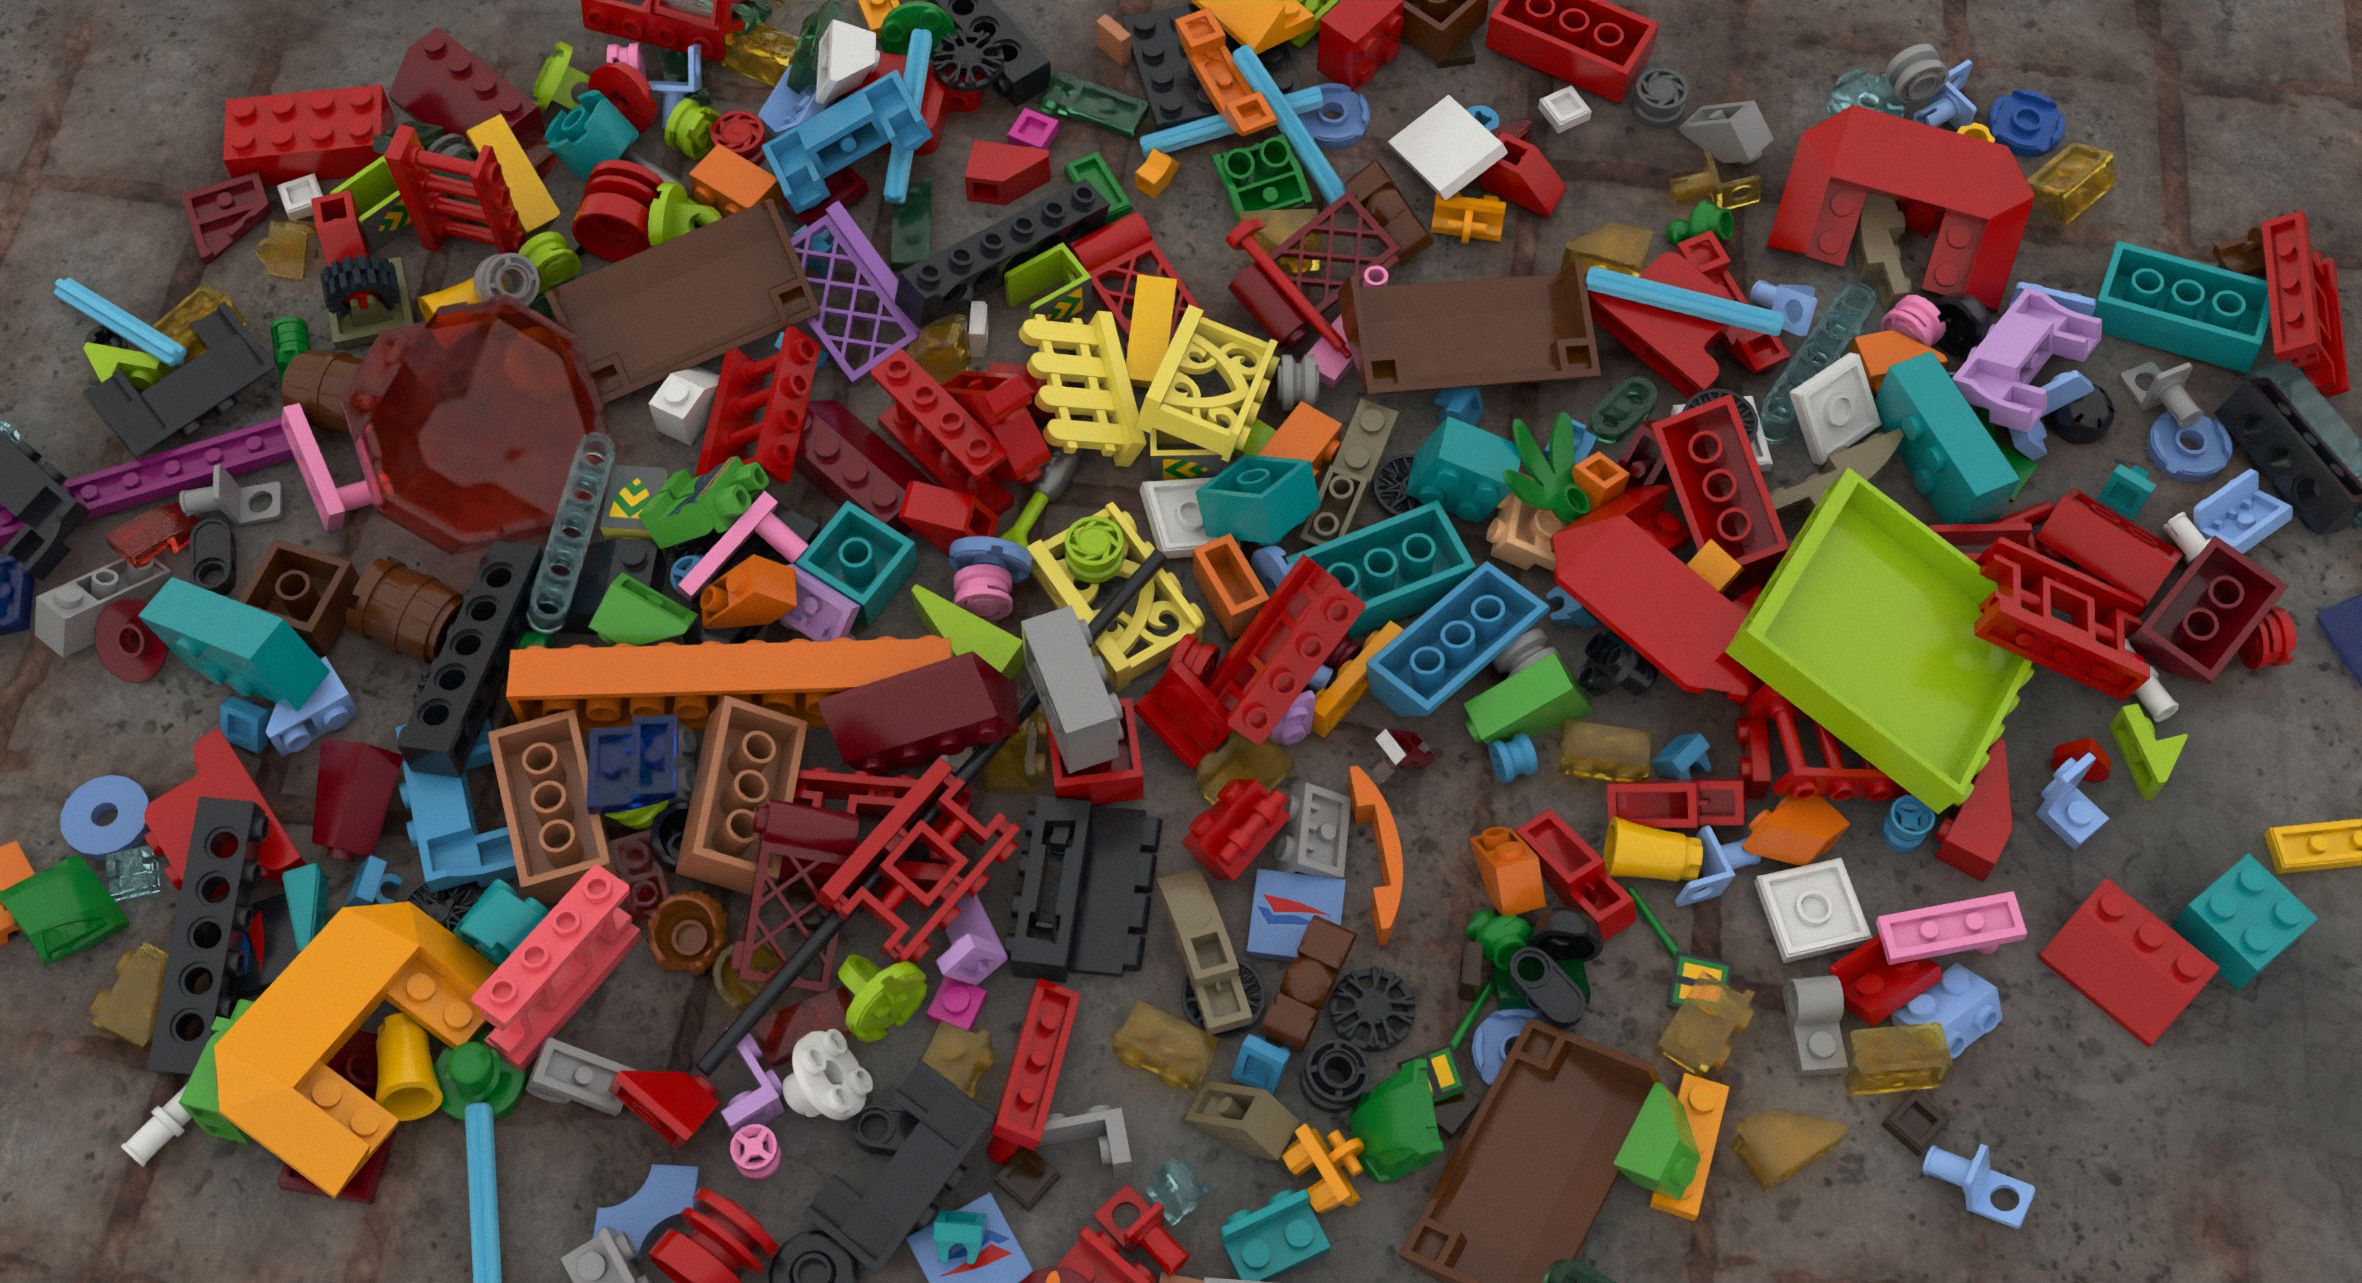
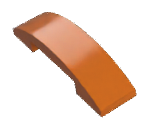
M1208 7L1175 19V27L1189 62L1206 94L1227 124L1242 137L1277 124V118L1260 91L1254 93L1234 63L1232 55L1225 46L1226 34L1210 8Z
M1359 766L1349 767L1347 789L1349 797H1352L1351 810L1354 825L1372 823L1384 886L1373 887L1370 903L1378 946L1388 944L1392 935L1403 884L1401 843L1391 811L1377 786Z

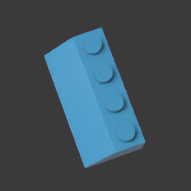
M1486 561L1366 662L1370 694L1400 717L1428 716L1550 611V606Z

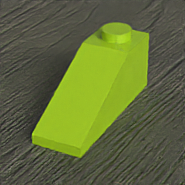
M914 585L911 592L915 612L931 635L940 638H951L953 657L973 651L1011 681L1014 679L1025 663L1023 640L920 585Z

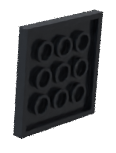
M1195 4L1122 17V27L1131 34L1132 58L1157 132L1219 114L1198 80L1175 27V19L1201 10ZM1222 29L1226 34L1225 46L1233 57V52L1242 45ZM1285 42L1257 54V57L1283 95L1303 89Z

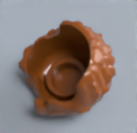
M682 890L681 893L669 895L659 904L652 917L648 920L650 951L653 952L656 962L666 971L688 969L695 976L704 974L728 941L727 912H723L721 903L716 899H711V895L703 894L702 891L687 892Z

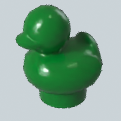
M1703 200L1693 208L1688 222L1678 219L1672 221L1667 226L1665 232L1666 239L1673 246H1677L1682 241L1712 230L1718 241L1728 240L1734 231V218L1728 208H1720L1713 202Z
M1481 909L1472 915L1470 924L1466 928L1467 937L1476 940V942L1483 943L1482 957L1489 962L1495 963L1502 970H1508L1511 958L1516 951L1529 947L1531 927L1524 919L1517 917L1515 914L1498 917L1491 910ZM1526 961L1520 963L1517 968L1525 964Z

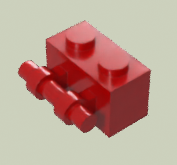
M1233 779L1224 785L1217 794L1219 800L1209 811L1199 814L1191 822L1188 828L1190 833L1181 842L1215 879L1235 881L1291 817L1283 809V806L1288 801L1287 797L1277 789L1269 793L1257 779Z

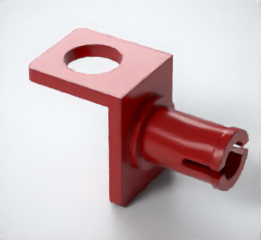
M1129 1185L1121 1188L1095 1212L1097 1222L1129 1255L1136 1249L1143 1247L1165 1270L1169 1277L1177 1273L1191 1257V1254L1185 1251L1162 1227L1164 1225V1206L1158 1201L1154 1206L1150 1207ZM1122 1204L1133 1205L1140 1213V1218L1126 1230L1116 1226L1112 1219L1114 1210Z

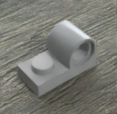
M1836 975L1790 978L1783 987L1782 994L1799 1077L1845 1073L1848 1064L1839 1025L1844 1013V995L1839 978Z
M548 1037L541 1046L526 1090L533 1096L549 1102L565 1104L573 1100L617 1116L621 1112L623 1103L608 1091L610 1084L619 1071H635L636 1069Z

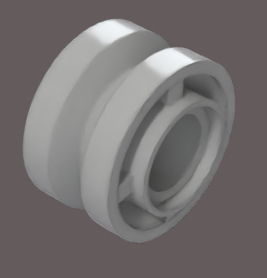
M1918 44L1903 50L1890 61L1885 71L1886 77L1894 87L1898 99L1905 104L1918 103L1930 98L1943 88L1949 78L1946 66L1940 61V56L1935 47L1930 44Z
M517 253L491 255L478 265L474 274V288L477 296L486 306L495 310L522 309L532 303L539 291L540 281L537 269L529 259ZM504 272H507L512 279V287L509 292H506L501 285V277Z
M1304 354L1300 363H1296L1292 355H1281V365H1277V401H1281V411L1292 412L1295 404L1300 403V401L1315 408V401L1319 400V365H1315V355Z
M1537 628L1522 634L1493 659L1492 664L1499 673L1509 672L1506 678L1508 679L1553 652L1560 659L1562 657L1555 647L1544 648L1548 642V637L1541 628Z

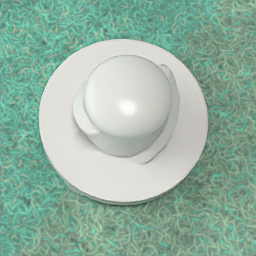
M830 1029L826 1032L813 1031L797 1041L792 1054L794 1072L784 1079L782 1085L784 1098L795 1112L807 1117H815L822 1113L834 1120H847L859 1113L865 1105L866 1094L873 1089L870 1074L859 1066L856 1058L847 1048L845 1037L836 1029Z

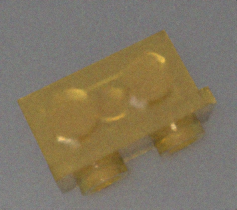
M747 17L742 20L746 22L744 30L725 35L726 57L721 62V65L775 87L789 65L794 63L798 65L811 56L812 42Z
M2073 141L2027 179L2036 198L2058 204L2060 222L2069 224L2114 186L2116 173L2114 171L2113 152Z
M202 284L155 323L152 328L186 348L187 353L184 359L186 360L185 364L206 351L189 329L190 323L196 319L199 321L217 310L218 305L224 301L243 326L246 325L247 321L226 293Z
M1039 706L1019 727L1020 732L1013 734L985 766V794H1037V780L1046 778V753H1039V740H1047L1045 714H1040Z
M1565 719L1558 772L1569 774L1571 777L1579 780L1598 778L1611 780L1614 783L1646 781L1651 769L1649 755L1652 732Z
M1234 730L1228 738V744L1218 753L1215 751L1208 753L1197 767V791L1213 805L1219 800L1217 794L1221 788L1233 779H1257L1269 792L1295 768V760L1268 736L1261 745H1257Z
M142 941L136 952L127 948L113 971L120 975V978L112 991L102 988L88 1010L89 1013L95 1015L90 1027L96 1031H99L101 1028L143 1049L155 1030L169 954L145 941Z
M1702 971L1655 1047V1050L1700 1078H1704L1710 1067L1719 1071L1733 1049L1732 1046L1725 1043L1734 1029L1742 1034L1756 1011L1748 1006L1755 993L1747 988L1742 995L1705 971Z
M1137 1000L1122 1030H1116L1112 1037L1113 1052L1117 1054V1058L1123 1064L1137 1070L1145 1067L1157 1073L1158 1078L1164 1084L1178 1090L1186 1087L1195 1092L1219 1047L1220 1039L1213 1035L1208 1036L1207 1032Z
M940 1021L923 1060L957 1085L960 1090L976 1100L977 1090L973 1088L980 1073L986 1075L989 1072L995 1058L996 1049L992 1048L990 1031L981 1028L979 1033L975 1034Z
M1939 1022L1851 1031L1849 1041L1854 1062L1845 1081L1849 1096L1939 1088L1953 1065L1942 1025Z

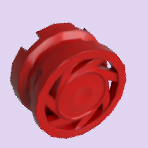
M730 111L721 115L713 123L710 133L714 147L719 143L756 166H759L765 160L766 155L762 145L766 144L767 140L763 123L759 117L747 111Z
M2279 606L2272 607L2238 649V655L2247 668L2254 670L2266 668L2269 664L2275 667L2288 665L2292 662L2294 658L2292 655L2289 656L2290 650H2296V634L2293 622L2286 610Z
M1187 633L1175 648L1165 674L1181 661L1205 684L1212 671L1214 672L1217 667L1221 653L1220 647L1211 643L1203 645L1197 641L1196 636Z

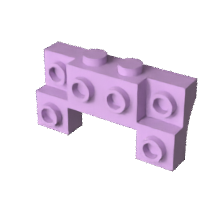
M2025 288L1997 324H1992L1989 327L1986 337L1979 346L1971 349L1966 362L1952 377V381L1969 404L1989 409V422L2029 433L2047 410L2048 392L2046 389L2029 385V383L2052 354L2084 362L2101 340L2102 319L2071 311L2055 302L2045 292Z

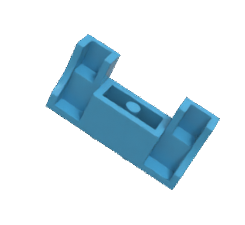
M896 69L762 145V148L775 172L786 199L796 214L806 209L817 206L823 199L831 195L824 178L888 142H891L897 154L901 156L908 151L918 149L924 142L933 138V135Z
M489 716L485 721L460 778L413 772L403 757L402 764L406 782L399 783V789L405 808H411L413 820L406 823L412 846L419 847L425 883L432 893L477 881L481 888L491 885L495 879L507 881L518 877L508 827L479 834L466 774L468 769L494 763L487 733L494 730ZM406 724V725H402V726L395 727V728H396V733H397V739H398V737H399V733H400L401 729H402L404 726H407V724Z

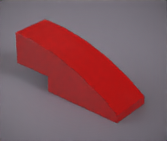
M1746 777L1607 783L1608 825L1613 816L1652 828L1745 825L1748 821Z
M1552 809L1546 810L1515 830L1516 834L1539 857L1541 874L1565 906L1580 909L1591 915L1602 934L1603 942L1636 922L1634 899L1606 873L1605 861Z

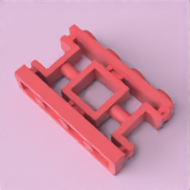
M593 865L471 997L473 1005L481 1010L479 1012L480 1016L495 1026L493 1031L484 1039L486 1047L489 1050L495 1049L501 1059L520 1072H523L539 1054L544 1041L548 1037L553 1038L643 938L641 929L631 923L633 921L632 916L618 907L630 894V888L627 883L600 865Z

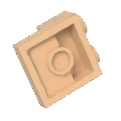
M1519 472V474L1535 482V480L1532 477ZM1511 492L1497 506L1499 508L1498 517L1492 521L1487 531L1486 540L1493 543L1491 556L1524 570H1528L1534 564H1537L1554 572L1556 558L1555 553L1551 552L1550 539L1554 533L1568 524L1557 519L1552 510L1533 508L1522 502Z

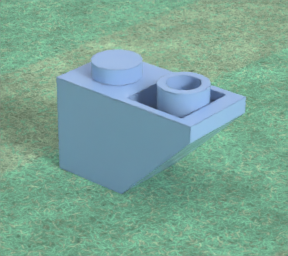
M326 656L320 660L331 672L298 712L277 703L275 705L265 732L281 757L304 749L312 740L330 730L342 728L350 719L360 714Z

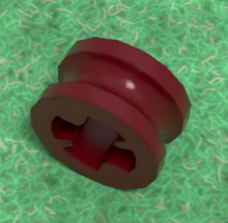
M1347 633L1324 661V664L1328 667L1334 665L1336 673H1338L1341 666L1348 659L1354 660L1362 652L1363 645L1359 642L1351 643V637Z

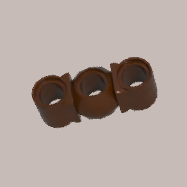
M1377 159L1373 160L1345 182L1347 189L1401 248L1400 252L1396 255L1400 259L1399 264L1401 266H1405L1434 243L1429 232L1414 215L1413 209Z
M1316 914L1312 917L1297 949L1298 956L1294 957L1280 986V993H1276L1275 999L1263 1020L1259 1034L1294 1051L1303 1052L1320 1017L1319 1010L1323 1009L1337 978L1336 974H1340L1352 949L1357 933Z

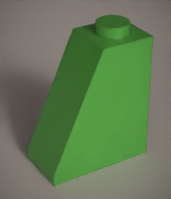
M1555 652L1464 703L1470 718L1465 720V724L1471 736L1477 743L1484 741L1488 746L1489 743L1498 740L1504 743L1511 741L1513 735L1522 732L1531 738L1595 713L1584 690L1578 684L1577 677Z

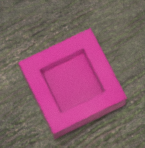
M1024 108L1007 134L1008 145L1032 146L1047 150L1059 132V121Z
M945 976L926 1013L927 1019L969 1037L987 1001V990Z

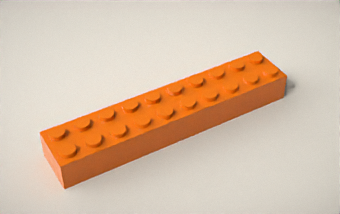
M926 635L919 639H897L883 636L875 640L858 641L841 637L835 638L832 641L820 642L792 639L783 643L749 640L744 644H723L717 641H706L700 645H679L672 642H663L657 646H634L632 644L620 643L613 647L594 648L582 644L557 649L529 646L526 649L510 651L506 698L518 723L575 709L585 734L625 733V731L667 715L688 726L693 731H705L708 716L725 695L807 721V728H828L819 708V699L953 657L951 638H940L935 635Z

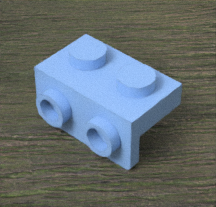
M794 63L787 67L757 117H759L763 126L776 138L829 108L836 98L825 104L817 103V75L809 77Z
M2250 468L2237 478L2230 480L2224 487L2208 498L2201 500L2193 509V525L2206 540L2212 539L2215 535L2244 554L2292 520L2293 506L2260 491L2259 473Z
M1957 962L1942 973L1943 979L1891 1014L1895 1027L1926 1047L1929 1064L1937 1069L1952 1058L1958 1057L1966 1047L1983 1034L1992 1031L2002 1020L1997 987Z

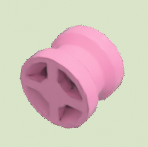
M761 1124L747 1125L737 1131L731 1140L730 1153L738 1171L745 1178L764 1180L771 1177L778 1170L781 1164L782 1153L774 1133L768 1127ZM756 1157H761V1158H762V1160H761V1159H758V1160H752V1162H750L751 1158H756Z

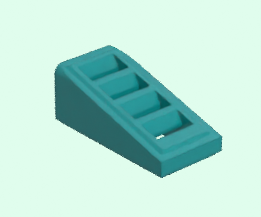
M318 863L283 872L284 875L282 876L299 954L325 927L329 883L327 876Z

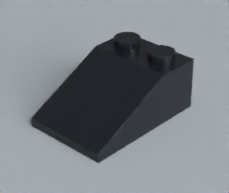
M615 538L544 553L552 573L527 630L598 635V632L588 626L611 583L622 572L662 594L667 570L662 549L660 550L655 541Z

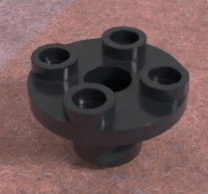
M1609 630L1605 635L1601 633L1596 634L1586 646L1585 654L1589 658L1583 672L1579 676L1578 684L1594 696L1607 694L1617 686H1620L1633 696H1640L1653 686L1658 677L1659 669L1616 633Z

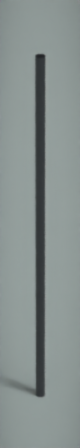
M1155 549L1090 621L1088 627L1093 644L1167 562V557L1161 551ZM1034 685L1018 702L1019 727L1041 704ZM1013 734L1003 737L997 743H982L953 775L955 778L960 777L965 782L961 790L952 799L953 801L956 800ZM942 788L905 829L908 833L920 819L932 827L943 813L934 805L945 792ZM919 838L916 839V841L908 848V850L901 856V858L893 866L896 867L901 862V860L917 844V842L920 840ZM885 854L876 861L845 897L850 899L861 886L871 894L885 880L876 872L880 864L887 858ZM860 904L845 921L838 916V912L835 910L826 917L695 1064L703 1074L708 1077L712 1075L861 907Z

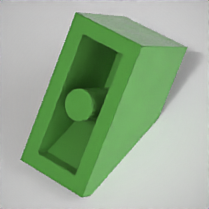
M622 572L611 583L588 627L598 632V636L608 644L627 643L638 646L685 634L699 614Z
M1655 1082L1613 1165L1635 1185L1680 1201L1686 1187L1693 1181L1696 1167L1701 1159L1684 1105L1663 1084Z

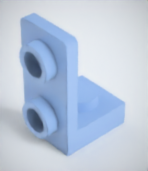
M2077 370L2055 376L2050 383L2040 387L2048 390L2047 410L2041 417L2093 392L2092 382ZM2040 419L2029 433L2008 428L2015 448L2032 461L2048 454L2043 439L2047 437V433Z
M2090 752L2078 762L2071 757L2054 773L2053 777L2055 779L2040 794L2045 800L2036 812V815L2074 851L2099 831L2109 820L2106 814L2076 788L2096 760V757Z

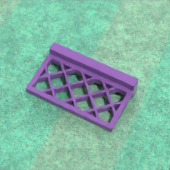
M838 200L826 208L827 215L792 237L790 241L797 256L802 257L801 266L805 275L809 258L830 261L826 280L806 277L809 285L825 287L822 305L819 306L821 313H819L818 322L814 316L805 320L854 386L870 375L872 368L900 349L905 351L917 342L921 345L932 338L933 333L930 324L919 330L894 303L898 286L897 278ZM827 229L834 238L832 253L810 250L812 239ZM805 244L804 249L799 248L800 246ZM839 246L846 255L838 254ZM836 262L854 265L857 269L854 284L833 281ZM862 277L868 286L861 285ZM831 289L853 292L849 311L828 307ZM859 293L877 296L879 299L877 315L855 312ZM884 308L888 311L891 317L883 316ZM826 315L848 318L844 337L826 334L823 330ZM854 319L875 322L872 342L850 338ZM881 324L899 326L905 334L904 338L893 345L878 343ZM834 344L842 345L841 353ZM848 347L870 349L868 362L853 371L846 361ZM877 350L883 351L882 353L876 356Z

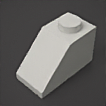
M835 19L832 20L819 41L816 86L817 103L825 104L859 87L869 72L873 73L876 70L880 58V52L876 50V33Z
M700 366L670 373L648 403L656 430L691 446L709 421L720 375Z

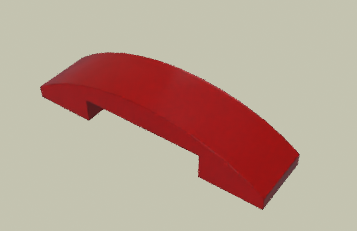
M1712 230L1677 244L1676 250L1684 259L1692 260L1707 278L1715 284L1724 286L1730 292L1734 301L1749 304L1729 273L1728 267L1731 260ZM1730 325L1725 335L1721 338L1731 353L1754 374L1786 362L1791 358L1790 353L1779 336H1772Z

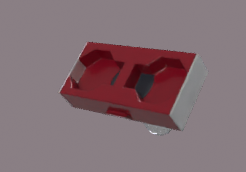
M1385 729L1375 740L1386 752L1388 758L1385 757L1371 770L1370 778L1374 783L1382 784L1397 770V767L1400 769H1405L1407 766L1428 768L1437 757L1417 732Z

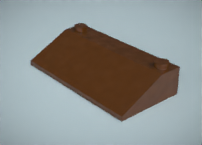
M771 198L545 292V296L596 407L664 379L670 373L688 369L821 313L775 203Z
M1582 259L1574 260L1564 271L1550 275L1361 288L1358 275H1350L1338 290L1343 330L1366 396L1590 379L1601 376Z
M1529 1017L1399 1253L1400 1258L1441 1283H1563L1621 1172L1613 1163L1654 1083H1661L1654 1065Z

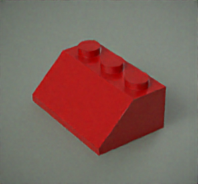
M2075 487L2062 496L2035 537L2043 543L2042 550L2050 556L2062 561L2065 557L2080 565L2078 568L2079 572L2098 581L2102 579L2117 587L2118 590L2143 600L2146 606L2151 602L2184 555L2181 550Z
M2108 878L2082 904L2037 957L2148 1048L2153 1045L2220 968Z

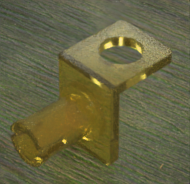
M1710 149L1703 150L1702 172L1669 179L1672 196H1674L1673 201L1675 203L1704 194L1712 197L1713 202L1720 208L1728 209L1761 200L1760 175L1757 174L1721 183ZM1740 188H1751L1750 192L1744 196H1731L1734 191Z
M293 219L271 220L269 238H264L257 244V247L265 248V250L256 251L258 258L263 263H266V273L298 280L304 279L309 234L317 233L316 225Z

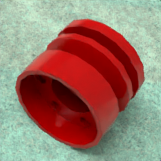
M608 160L599 162L591 169L588 183L584 189L583 199L580 201L571 231L575 240L586 251L613 263L654 247L651 246L648 238L649 211L653 199L660 198L661 192H658L656 189L664 181L646 167L629 161Z
M702 1187L692 1199L706 1216L689 1207H685L680 1213L686 1225L693 1231L688 1237L681 1232L669 1228L647 1254L652 1263L674 1283H743L734 1273L738 1267L756 1276L760 1275L764 1270L762 1263L751 1251L767 1260H771L780 1249L770 1235L765 1232L762 1224L747 1210L734 1201L722 1198L713 1191Z

